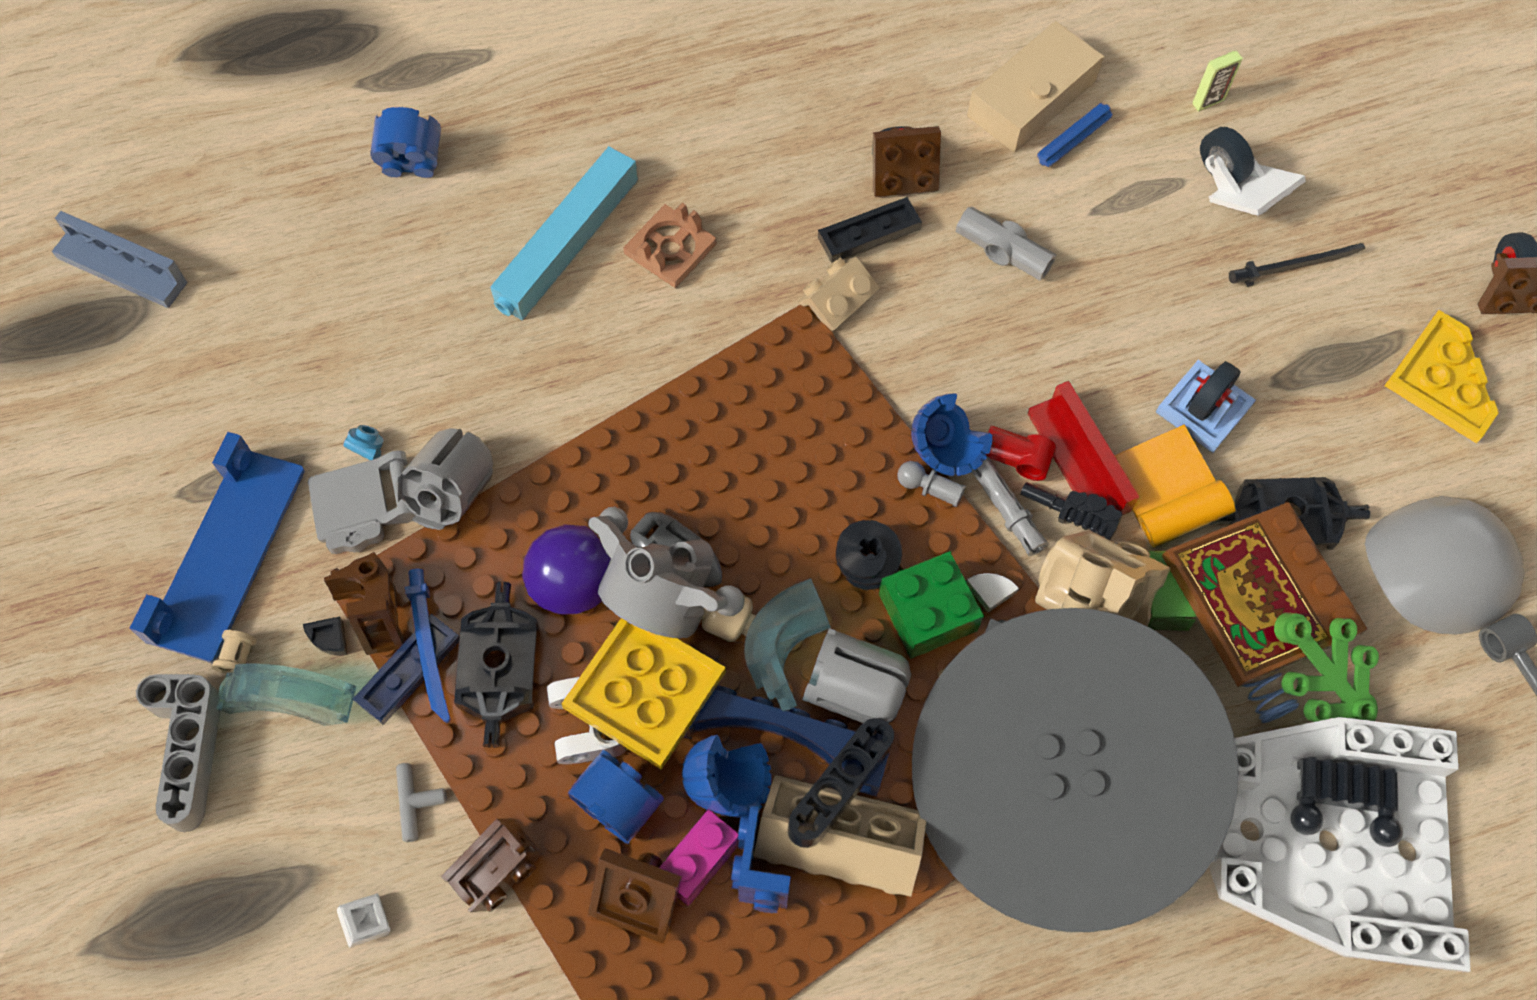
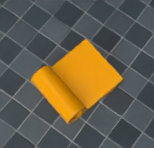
M1185 424L1114 455L1139 496L1132 511L1153 548L1236 512L1229 490L1220 479L1217 481L1214 479Z

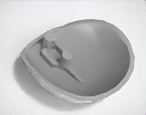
M1439 496L1411 503L1379 520L1366 535L1365 547L1367 557L1384 594L1401 616L1411 624L1424 630L1439 634L1456 635L1477 631L1503 617L1520 596L1524 579L1522 555L1515 537L1503 521L1489 509L1468 499Z

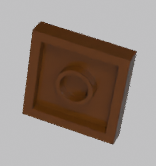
M605 848L598 861L588 915L664 943L669 932L682 876L659 868L663 862L653 853H643L636 860Z

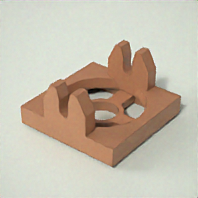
M683 202L675 210L664 204L623 247V251L626 256L676 289L716 246L717 238L702 228V220L695 210L688 215L687 206ZM667 225L681 228L675 235L662 236L656 232L658 228ZM690 235L693 236L695 242V250L692 255L686 252L683 246V242ZM647 239L657 245V249L653 254L651 253L649 243L646 242ZM666 242H675L679 245L680 249L675 254L669 255L665 254L661 247ZM677 259L682 262L675 265H666L665 261Z

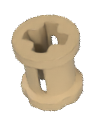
M224 630L222 634L224 643L218 660L213 661L212 668L225 675L245 677L247 673L245 664L250 649L255 647L257 639L241 631Z

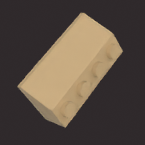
M777 775L774 776L762 814L753 857L764 859L771 864H784L804 869L811 874H823L843 879L850 884H863L882 889L890 894H902L911 897L922 857L926 820L920 818L918 810L856 795L816 846L801 848L789 839L787 834L788 820L792 811L813 784ZM825 788L818 794L820 800L827 805H835L841 801L840 793L837 790ZM813 810V815L807 823L799 822V831L801 833L808 829L813 831L815 818L819 815L815 810Z

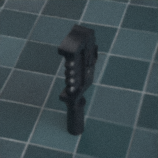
M1028 482L1024 484L1020 495L1040 503L1050 510L1053 509L1060 512L1058 522L1062 524L1065 520L1068 523L1073 522L1075 526H1081L1084 530L1089 529L1110 541L1122 519L1121 511L1116 510L1113 505L1107 506L1106 499L1096 494H1090L1087 497L1084 492L1071 491L1065 500L1057 494L1054 495Z

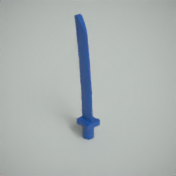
M412 569L408 571L409 586L405 587V594L409 601H411L416 639L431 709L445 723H449L451 718L438 670L426 599L430 598V591L424 583V571L422 569Z

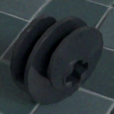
M861 520L850 524L841 532L835 553L837 566L843 575L846 576L847 581L854 587L865 591L880 589L882 578L898 572L902 559V545L896 533L887 525L875 520Z

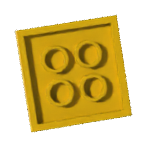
M621 618L561 705L566 711L662 770L726 673V667L677 638L653 634Z

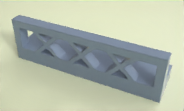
M60 211L55 217L66 234L52 250V253L63 262L166 308L171 306L188 283L174 260L63 211Z

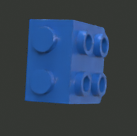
M751 805L749 816L741 815L738 840L739 849H744L743 856L735 855L731 879L733 881L732 889H738L740 902L754 904V909L761 912L777 913L778 908L787 909L790 876L752 871L759 829V806Z

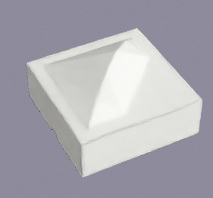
M378 893L339 905L337 908L349 948L386 936L391 931Z

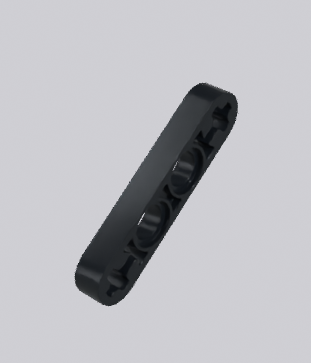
M879 718L866 720L792 811L788 820L787 834L795 845L801 848L816 846L889 754L894 741V731L887 721ZM877 733L883 736L882 741H876L868 754L864 749L867 747L869 736H875ZM848 759H856L862 763L864 772L856 776L849 775L843 770L842 763ZM825 788H833L840 793L841 801L835 805H827L820 800L818 794ZM813 810H815L819 815L815 818L813 831L808 829L801 833L799 831V822L807 823L813 815Z

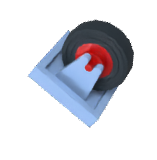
M1198 360L1158 406L1156 413L1175 427L1185 424L1192 439L1214 453L1252 407L1256 399L1234 385L1241 373L1237 367L1225 361L1214 371Z

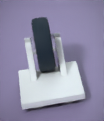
M1218 127L1208 133L1200 143L1202 161L1206 169L1214 177L1218 188L1215 193L1209 196L1211 203L1259 216L1306 182L1304 175L1258 164L1248 142L1232 128Z

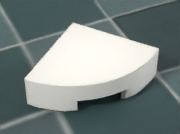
M978 574L966 581L970 591L987 612H990L1015 595L1019 589L1012 581L997 574Z

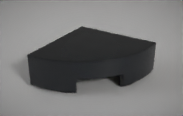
M340 616L303 624L305 634L320 651L336 656L347 655L344 623Z

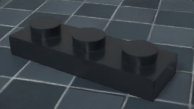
M908 197L819 229L818 239L829 260L833 263L839 258L849 257L921 229L922 221Z

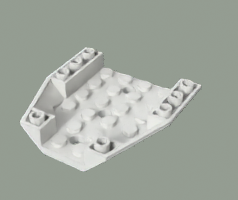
M1337 717L1234 738L1239 772L1235 809L1226 838L1217 856L1209 866L1219 899L1343 957L1471 972L1468 929L1454 928L1446 776L1459 769L1456 731ZM1316 757L1320 761L1332 759L1334 763L1346 761L1348 765L1364 764V767L1379 766L1381 770L1395 769V772L1398 774V811L1395 812V818L1403 827L1402 840L1412 844L1416 851L1414 861L1406 860L1401 856L1398 849L1399 843L1393 847H1383L1373 841L1369 828L1371 822L1378 817V812L1315 803V806L1319 808L1323 815L1324 822L1322 828L1313 835L1298 833L1290 821L1292 810L1299 805L1297 792L1301 790V770L1297 769V762L1302 758ZM1242 821H1250L1257 826L1259 830L1257 841H1250L1242 835L1240 830ZM1321 831H1328L1335 836L1337 840L1335 851L1327 850L1321 845L1319 840Z

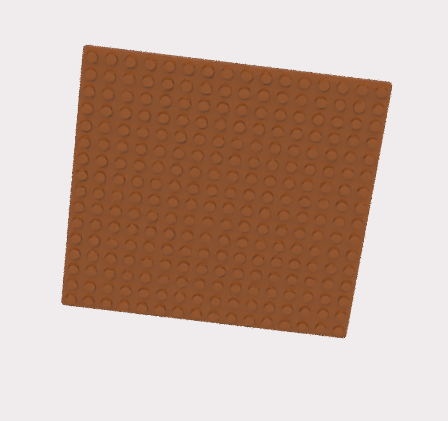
M800 304L482 492L458 522L445 525L442 530L423 527L377 555L387 567L396 588L398 624L403 634V643L415 632L411 601H409L405 594V587L409 586L408 571L412 569H422L424 571V583L430 591V598H426L429 615L433 614L459 636L461 619L471 611L490 607L491 603L495 602L496 582H501L502 585L503 582L511 583V607L527 612L536 618L539 623V631L536 633L532 693L534 708L500 724L499 747L493 748L492 744L491 748L484 747L485 723H483L482 719L458 709L454 703L459 643L438 665L451 721L445 723L431 709L425 680L401 707L479 835L496 819H514L542 852L543 855L534 863L536 866L534 872L521 883H515L512 889L580 1000H789L956 878L938 856L926 831L924 834L922 857L911 897L902 894H890L882 889L863 884H850L843 879L823 874H811L804 869L784 864H771L764 859L754 857L752 871L790 876L787 909L778 908L777 913H767L755 910L752 903L740 902L738 889H732L733 881L731 879L735 855L743 856L744 849H739L738 846L689 907L679 898L676 899L669 932L664 943L589 916L588 911L598 861L605 848L636 860L643 853H653L664 863L706 813L707 809L702 808L690 799L682 781L684 759L689 750L698 742L710 736L718 735L726 751L761 743L769 758L767 764L771 766L770 773L772 777L771 785L768 786L769 789H771L775 775L814 785L829 764L811 750L788 738L762 730L738 727L714 728L695 732L692 740L683 737L662 770L627 749L623 754L615 758L621 764L625 762L642 776L639 782L643 787L648 784L661 794L664 800L628 844L605 829V825L597 819L594 820L567 794L592 761L563 765L557 763L555 741L567 736L588 733L590 726L565 709L549 707L547 686L556 681L580 677L621 617L609 609L603 601L596 607L578 614H557L541 608L528 595L522 578L524 557L536 538L546 530L564 524L590 528V518L600 516L603 510L609 507H617L627 514L628 525L622 534L629 542H631V530L649 512H662L669 515L705 540L711 546L720 563L722 582L714 587L703 588L715 592L724 586L738 588L744 596L752 600L753 608L751 613L756 615L757 618L749 635L741 634L733 642L725 641L705 631L702 627V619L694 634L688 638L677 639L726 667V673L717 686L728 687L736 691L737 696L751 700L752 697H761L771 701L775 708L788 711L789 708L801 709L808 712L812 719L825 722L827 719L837 720L846 724L848 730L856 732L863 724L862 722L802 700L829 628L902 655L909 662L911 677L896 717L889 723L894 731V741L877 797L860 791L857 796L918 810L912 782L914 737L923 706L939 678V671L945 669L966 646L984 634L991 619L1009 621L1032 612L1047 610L1036 604L1035 599L1039 590L1037 585L964 495L958 506L955 507L953 504L930 494H927L926 497L923 496V487L919 486L909 489L900 484L897 473L898 469L905 462H918L923 466L925 473L930 475L933 469L918 455L912 442L910 428L830 329L820 321L809 305L803 307ZM937 472V475L951 480L948 475ZM861 520H875L887 525L896 533L902 545V559L898 572L950 551L965 581L978 574H997L1012 581L1019 589L1015 595L990 612H987L974 596L984 616L977 632L910 659L879 596L880 589L865 591L854 587L847 581L846 576L843 575L837 566L835 554L837 541L841 532L850 524ZM655 525L645 537L649 539L658 526ZM594 532L595 535H596V536L598 537V539L600 540L599 534H597L596 532ZM352 597L336 601L347 617L346 603L362 601L364 598ZM398 649L369 655L378 670H380ZM502 651L489 653L485 659V665L491 668L499 667L505 661V653ZM601 733L602 739L613 740L607 735ZM766 802L761 804L762 808L759 810V827ZM714 813L739 834L741 817Z

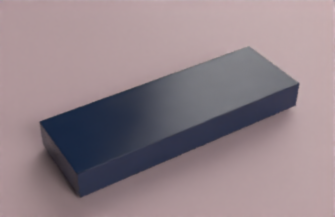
M430 614L431 633L437 665H439L459 643L460 636L433 614ZM415 632L353 698L356 704L382 725L393 716L424 681Z

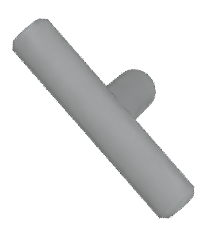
M401 763L397 765L396 773L402 840L404 842H414L418 839L416 809L445 804L447 802V793L444 788L414 793L412 765Z

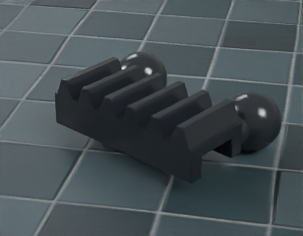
M1316 757L1302 758L1297 762V769L1301 770V790L1297 792L1299 805L1292 810L1290 821L1298 833L1313 835L1320 831L1324 819L1322 812L1315 806V803L1378 812V817L1371 822L1369 828L1373 841L1383 847H1393L1402 840L1403 827L1395 818V812L1398 811V774L1395 772V769L1381 770L1379 766L1364 767V764L1348 765L1346 761L1334 763L1332 759L1320 761Z

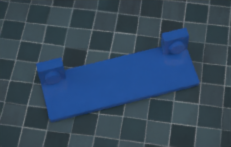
M227 432L212 462L223 477V480L163 601L158 597L146 594L129 628L146 644L209 663L217 660L224 643L222 638L223 631L231 630L305 473L301 465L251 451L241 435Z

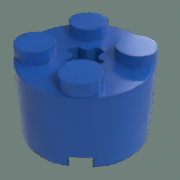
M406 107L386 108L382 110V116H375L370 151L371 159L378 166L382 167V173L388 177H400L402 172L414 173L422 178H430L437 167L441 126L430 115L428 120L419 117V110Z
M604 749L596 756L567 793L581 809L594 820L597 819L605 825V829L626 844L636 836L664 800L663 796L648 784L643 787L639 782L642 776L625 762L621 764Z

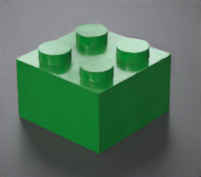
M950 551L882 578L879 596L910 659L978 631L984 616Z

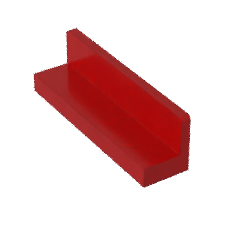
M1068 380L1057 385L1052 399L1028 409L1027 414L1039 435L1046 436L1055 442L1056 451L1053 459L1072 491L1084 492L1087 497L1090 494L1103 497L1107 501V506L1113 505L1116 510L1122 512V515L1131 512L1139 499L1137 492L1070 381Z

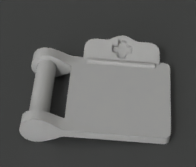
M392 451L377 459L315 475L308 479L317 538L320 542H326V546L332 554H339L345 551L360 552L368 545L383 540V526L413 521L412 519L415 514L406 507L402 499L399 502L396 501L397 508L390 511L387 510L380 472L381 470H390L394 488L397 478L408 464L404 451Z

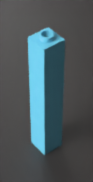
M610 146L607 147L490 286L494 305L501 313L506 316L512 314L523 321L638 181L635 160Z

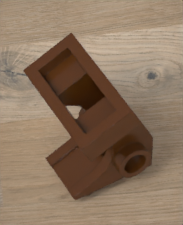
M372 552L365 557L358 558L340 570L338 568L333 569L330 572L331 575L324 578V582L328 586L334 601L352 597L364 598L362 601L346 603L347 617L365 654L369 655L399 649L404 643L403 634L398 624L396 588L387 567L376 553Z

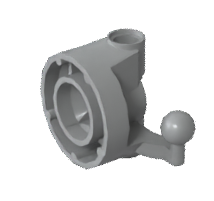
M609 507L603 510L600 516L590 518L589 527L599 534L602 546L611 558L599 585L598 594L609 609L632 625L656 635L670 638H688L695 633L704 615V608L710 612L718 611L725 616H734L743 609L745 600L743 593L738 588L724 586L716 593L710 589L703 588L714 560L713 550L706 541L701 539L682 541L670 547L651 543L646 547L638 548L622 534L628 525L627 514L622 509ZM688 552H690L692 557L691 563L688 559Z

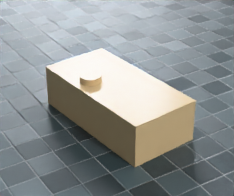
M1054 21L972 91L967 117L1015 153L1096 82L1104 56L1059 22Z

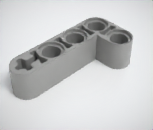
M149 675L138 684L136 698L142 706L155 716L170 718L156 801V814L162 822L173 829L184 833L190 832L202 823L205 815L222 703L221 694L208 680L200 675ZM166 690L165 697L161 701L154 703L157 694ZM205 690L203 698L196 703H192L196 693ZM199 727L196 737L186 741L190 730ZM193 764L192 773L185 779L180 780L182 770L188 765Z

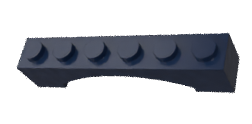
M716 686L683 737L692 740L695 732L725 727L762 730L788 738L806 747L830 765L854 735L855 731L848 730L846 724L837 720L827 719L825 722L810 718L811 715L801 709L789 708L788 711L773 707L774 704L767 699L752 697L749 700L737 696V692L728 687ZM879 733L875 736H869L867 747L864 750L869 754L870 748L876 741H882L883 736ZM889 754L868 779L860 792L877 797ZM848 759L842 763L843 770L849 775L856 776L864 772L862 763L856 759Z

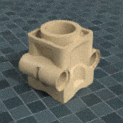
M1086 530L1062 537L1052 547L1041 567L1039 574L1040 587L1035 601L1036 604L1047 610L1060 608L1094 609L1114 613L1148 626L1151 619L1153 599L1158 590L1164 585L1170 567L1150 558V553L1139 545L1124 541L1116 544L1091 530Z

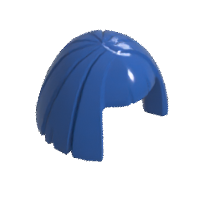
M956 393L937 396L924 404L913 419V430L911 431L913 445L921 459L937 472L950 476L966 475L971 473L972 469L976 470L986 460V454L990 453L992 445V434L970 430L966 413L960 406L955 404L957 399Z
M718 735L710 736L692 747L684 759L682 768L684 789L693 802L702 808L709 809L711 812L733 817L749 816L751 805L759 806L760 810L762 808L761 804L765 803L770 792L768 786L771 785L772 777L770 773L771 766L767 764L769 758L761 743L726 751Z

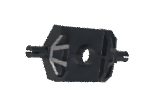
M1326 477L1245 479L1239 487L1234 502L1236 512L1209 524H1234L1290 502L1300 508L1301 516H1298L1315 545H1327V550H1333L1340 542L1345 530L1346 521L1355 519L1368 520L1370 518V510H1368L1370 507L1368 504L1347 505V501L1342 500L1335 483Z
M501 582L495 583V602L491 603L490 607L471 611L461 619L454 703L458 709L482 719L483 723H485L483 746L491 748V744L493 748L500 746V724L503 721L534 708L532 693L536 633L539 631V623L536 618L527 612L511 607V583L503 582V585ZM502 651L506 655L502 665L496 668L485 665V659L489 653Z

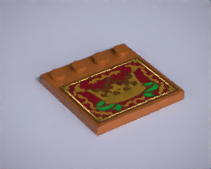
M1289 502L1167 549L1162 555L1237 687L1307 658L1298 645L1283 643L1276 637L1274 625L1277 618L1283 613H1296L1305 616L1311 624V636L1323 651L1332 647L1329 627L1336 618L1353 620L1357 625L1356 637L1368 630ZM1344 625L1342 626V629H1341L1342 635H1343L1344 632H1345V626H1344Z

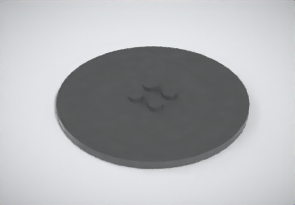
M1060 608L1032 612L1006 621L976 638L948 664L935 682L920 714L913 743L912 782L915 801L920 818L926 820L925 831L940 859L968 891L988 906L1020 922L1048 930L1063 932L1112 930L1139 922L1173 904L1203 876L1217 856L1233 818L1238 791L1239 772L1233 731L1225 708L1204 673L1187 654L1155 630L1132 619L1094 609Z

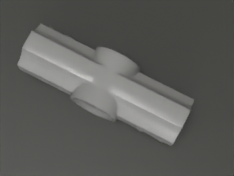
M972 206L965 210L956 226L955 232L983 247L988 258L994 263L1003 266L1010 263L1038 280L1044 279L1055 261L1056 254L1028 239L1025 230L1017 223L1012 221L1000 223Z

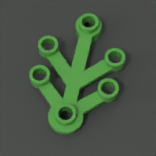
M1288 612L1281 614L1274 625L1276 637L1283 643L1298 645L1321 674L1305 675L1298 672H1288L1282 678L1281 685L1283 691L1294 696H1303L1308 691H1335L1342 700L1339 703H1328L1319 699L1308 700L1304 706V716L1306 719L1317 722L1343 717L1375 721L1378 714V705L1375 698L1369 693L1370 669L1374 668L1379 660L1378 651L1374 647L1357 645L1353 648L1351 652V661L1355 665L1353 687L1347 681L1348 642L1352 641L1357 635L1356 623L1346 618H1336L1331 622L1329 632L1332 637V656L1330 660L1311 636V624L1305 616ZM1344 625V626H1345V632H1344V634L1342 635L1341 629H1342V626ZM1366 652V660L1363 661V655ZM1297 678L1298 685L1296 689H1294L1293 683ZM1319 706L1320 711L1319 714L1316 716L1315 711L1316 708Z

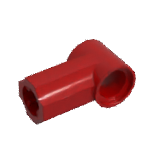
M992 425L990 426L988 433L992 434V445L990 453L986 454L987 457L1015 467L1017 473L1026 479L1042 481L1046 478L1056 451V444L1053 440L1039 434H1031L1024 437Z

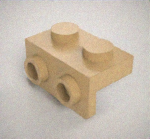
M856 256L845 261L839 258L826 268L828 275L821 281L817 278L809 283L802 290L805 295L798 301V304H801L803 307L809 305L830 331L835 330L880 289Z

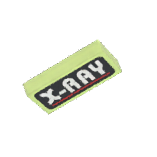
M1237 50L1209 61L1192 103L1197 111L1225 100L1243 59Z

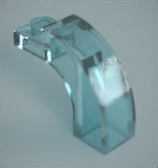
M811 578L787 588L766 603L753 619L746 635L745 660L757 689L764 687L769 700L777 698L782 712L797 706L784 672V665L789 652L803 639L831 628Z
M236 664L233 672L226 673V677L219 687L220 698L217 710L228 714L256 710L273 711L301 717L324 726L348 723L357 686L327 675L298 668L270 664Z

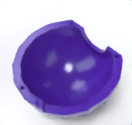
M564 524L546 530L532 542L524 557L522 578L528 595L541 608L557 614H578L592 609L602 602L598 594L599 585L611 559L598 537L590 528Z

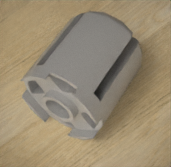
M449 428L437 432L397 478L394 487L396 501L399 502L402 499L406 507L415 514L412 520L426 528L442 530L445 525L458 522L491 479L493 472L491 451L478 436L467 432L464 436L461 429Z
M829 628L802 700L862 723L872 718H879L890 723L899 711L911 677L909 662L902 655Z

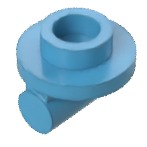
M359 425L357 428L349 430L343 446L368 460H373L381 456L380 449L384 439L375 428Z

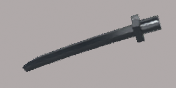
M1359 243L1257 267L1254 261H1248L1245 268L1231 270L1229 272V280L1232 284L1245 282L1246 286L1250 287L1254 285V281L1260 276L1346 257L1358 253L1366 247L1364 243Z

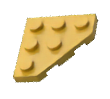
M1438 310L1384 386L1477 444L1499 412L1495 400L1490 401L1485 386L1488 380L1480 358H1475L1471 346L1473 337L1469 327Z

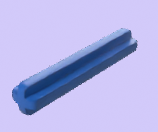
M1098 104L1040 150L1037 154L1040 160L1039 163L1042 166L1051 167L1110 120L1113 115L1110 111V106L1108 104Z

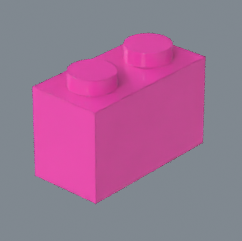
M708 809L659 867L682 876L677 898L688 907L739 846L738 833Z

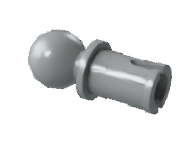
M915 461L903 463L897 473L898 481L905 488L923 487V496L926 497L927 494H930L953 504L955 507L958 506L966 488L963 484L960 485L937 475L935 469L931 471L930 475L926 474L923 466Z

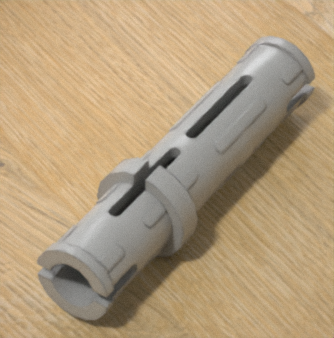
M987 457L981 466L976 470L972 469V473L1006 521L1005 527L1009 532L1013 531L1028 556L1036 555L1044 549L1043 547H1047V540L1031 520L1033 515L1019 503L1005 480L996 470L991 459Z

